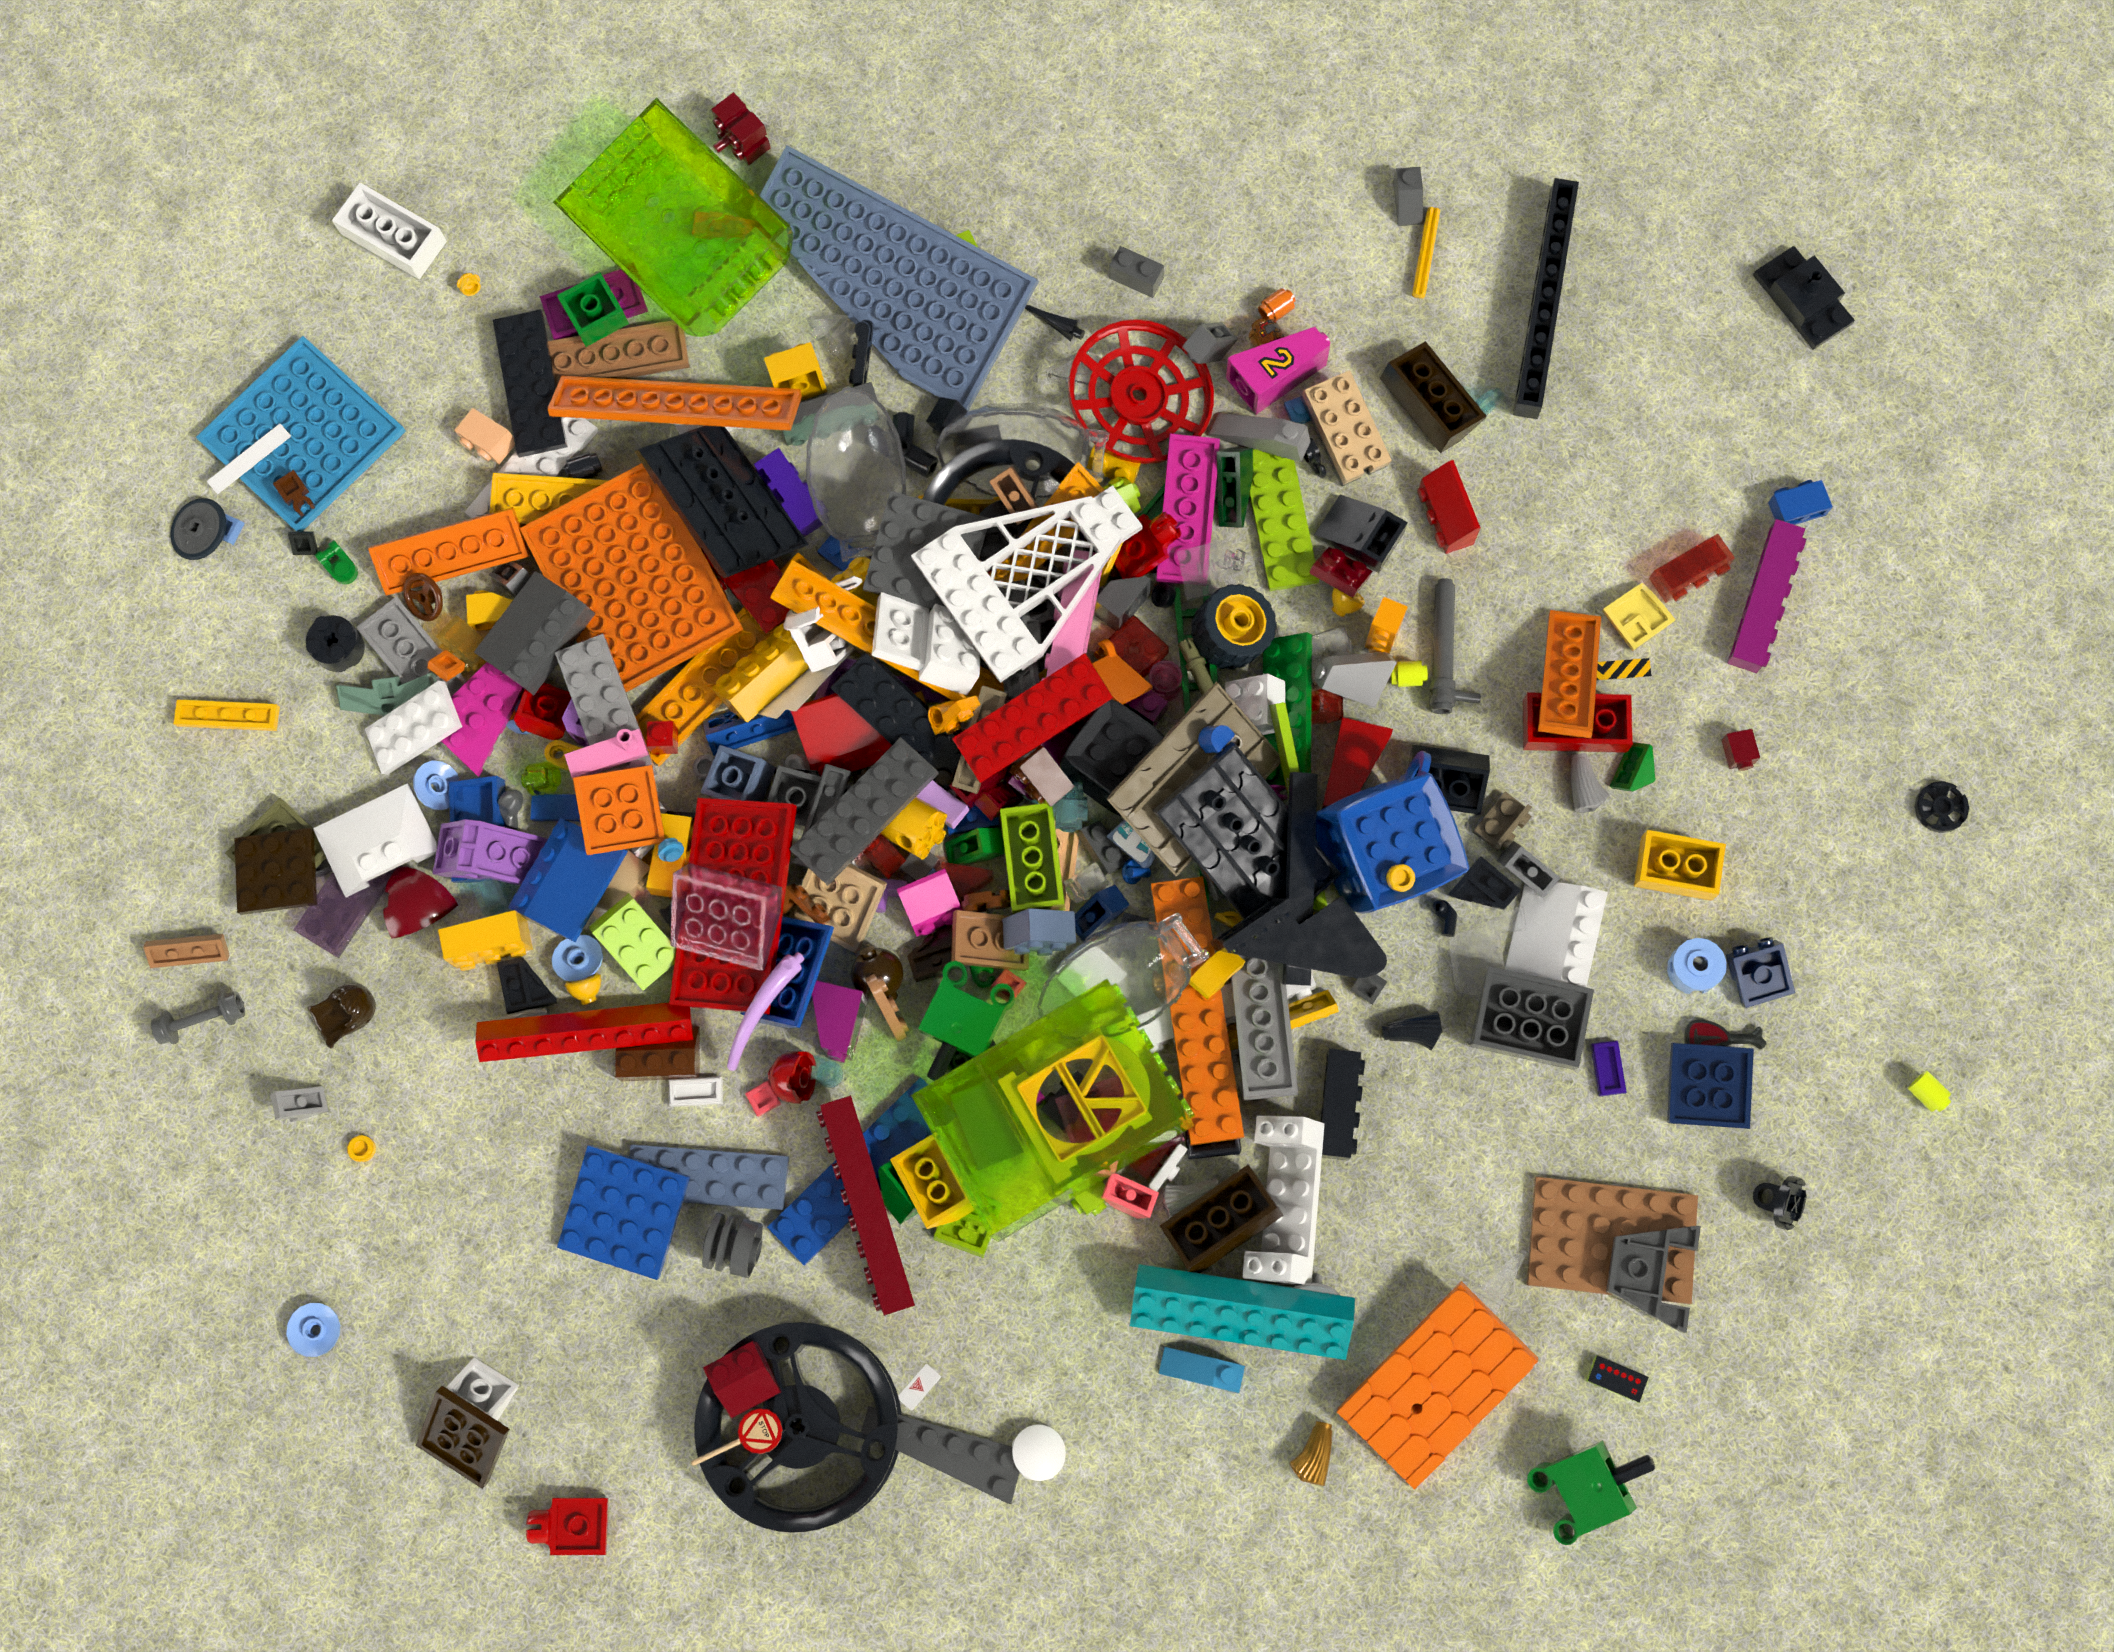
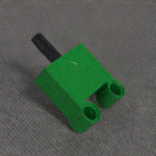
M951 961L943 968V979L918 1028L920 1033L942 1043L927 1073V1077L935 1082L942 1081L956 1050L982 1062L1006 1011L1011 1009L1015 1003L1013 989L1004 983L997 984L991 990L992 1005L959 990L958 988L963 987L967 983L968 974L964 965L958 961ZM953 969H959L963 973L962 977L957 981H952L948 978L950 971ZM999 992H1008L1010 999L1006 1003L997 1002L995 998Z
M1602 1440L1552 1463L1541 1462L1529 1472L1527 1482L1529 1487L1538 1493L1546 1492L1556 1484L1570 1514H1566L1555 1524L1553 1534L1559 1543L1571 1545L1583 1534L1631 1515L1637 1509V1506L1625 1483L1654 1471L1655 1464L1649 1455H1644L1616 1467ZM1538 1471L1546 1474L1548 1483H1544L1539 1479ZM1564 1524L1572 1526L1574 1535H1570L1565 1531Z

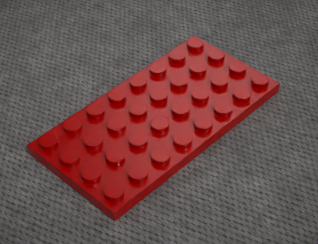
M697 798L669 1005L746 1012L760 987L776 967L797 805L790 803ZM770 1005L764 1014L770 1013Z

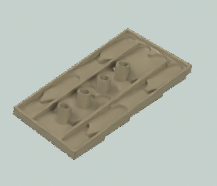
M1217 682L1189 709L1107 798L1109 803L1176 877L1189 864L1192 858L1153 812V809L1217 754L1205 753L1200 747L1198 741L1200 731L1207 726H1228L1235 734L1230 742L1235 743L1264 779L1281 763L1279 753Z

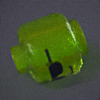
M549 761L530 763L525 767L524 773L521 775V784L533 796L552 794L561 784V773L559 768Z

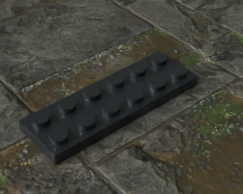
M541 309L493 319L518 457L521 458L567 448L562 417L549 416L548 406L556 390V381Z
M866 651L832 684L831 689L889 743L893 745L901 737L938 771L939 774L933 781L944 790H948L950 788L949 785L954 780L961 757V752L952 739L958 734L956 732L951 734L943 732L935 735L928 719L929 707L876 657Z

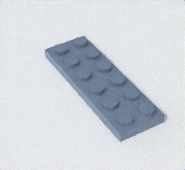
M630 1145L629 1157L690 1176L683 1203L784 1210L789 1156Z

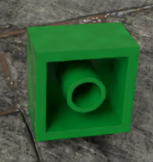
M601 272L557 295L585 347L629 324Z

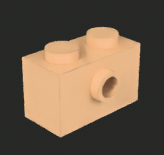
M474 408L470 410L454 430L461 438L459 442L470 451L474 448L477 450L476 453L487 462L491 459L500 464L515 446L514 437L506 428Z

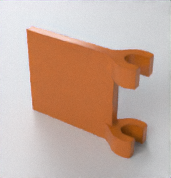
M1104 639L1099 642L1098 645L1102 648L1094 653L1098 661L1092 664L1114 698L1112 700L1123 705L1152 689L1153 686L1116 654L1110 640Z

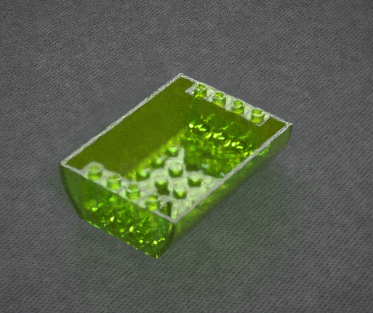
M657 97L553 201L687 334L694 337H705L718 333L787 264L793 244V232L790 224ZM658 197V204L654 207H649V199ZM667 213H675L673 221L669 223L664 222V217ZM700 244H707L708 248L705 253H696V249ZM716 260H724L716 270L712 268Z

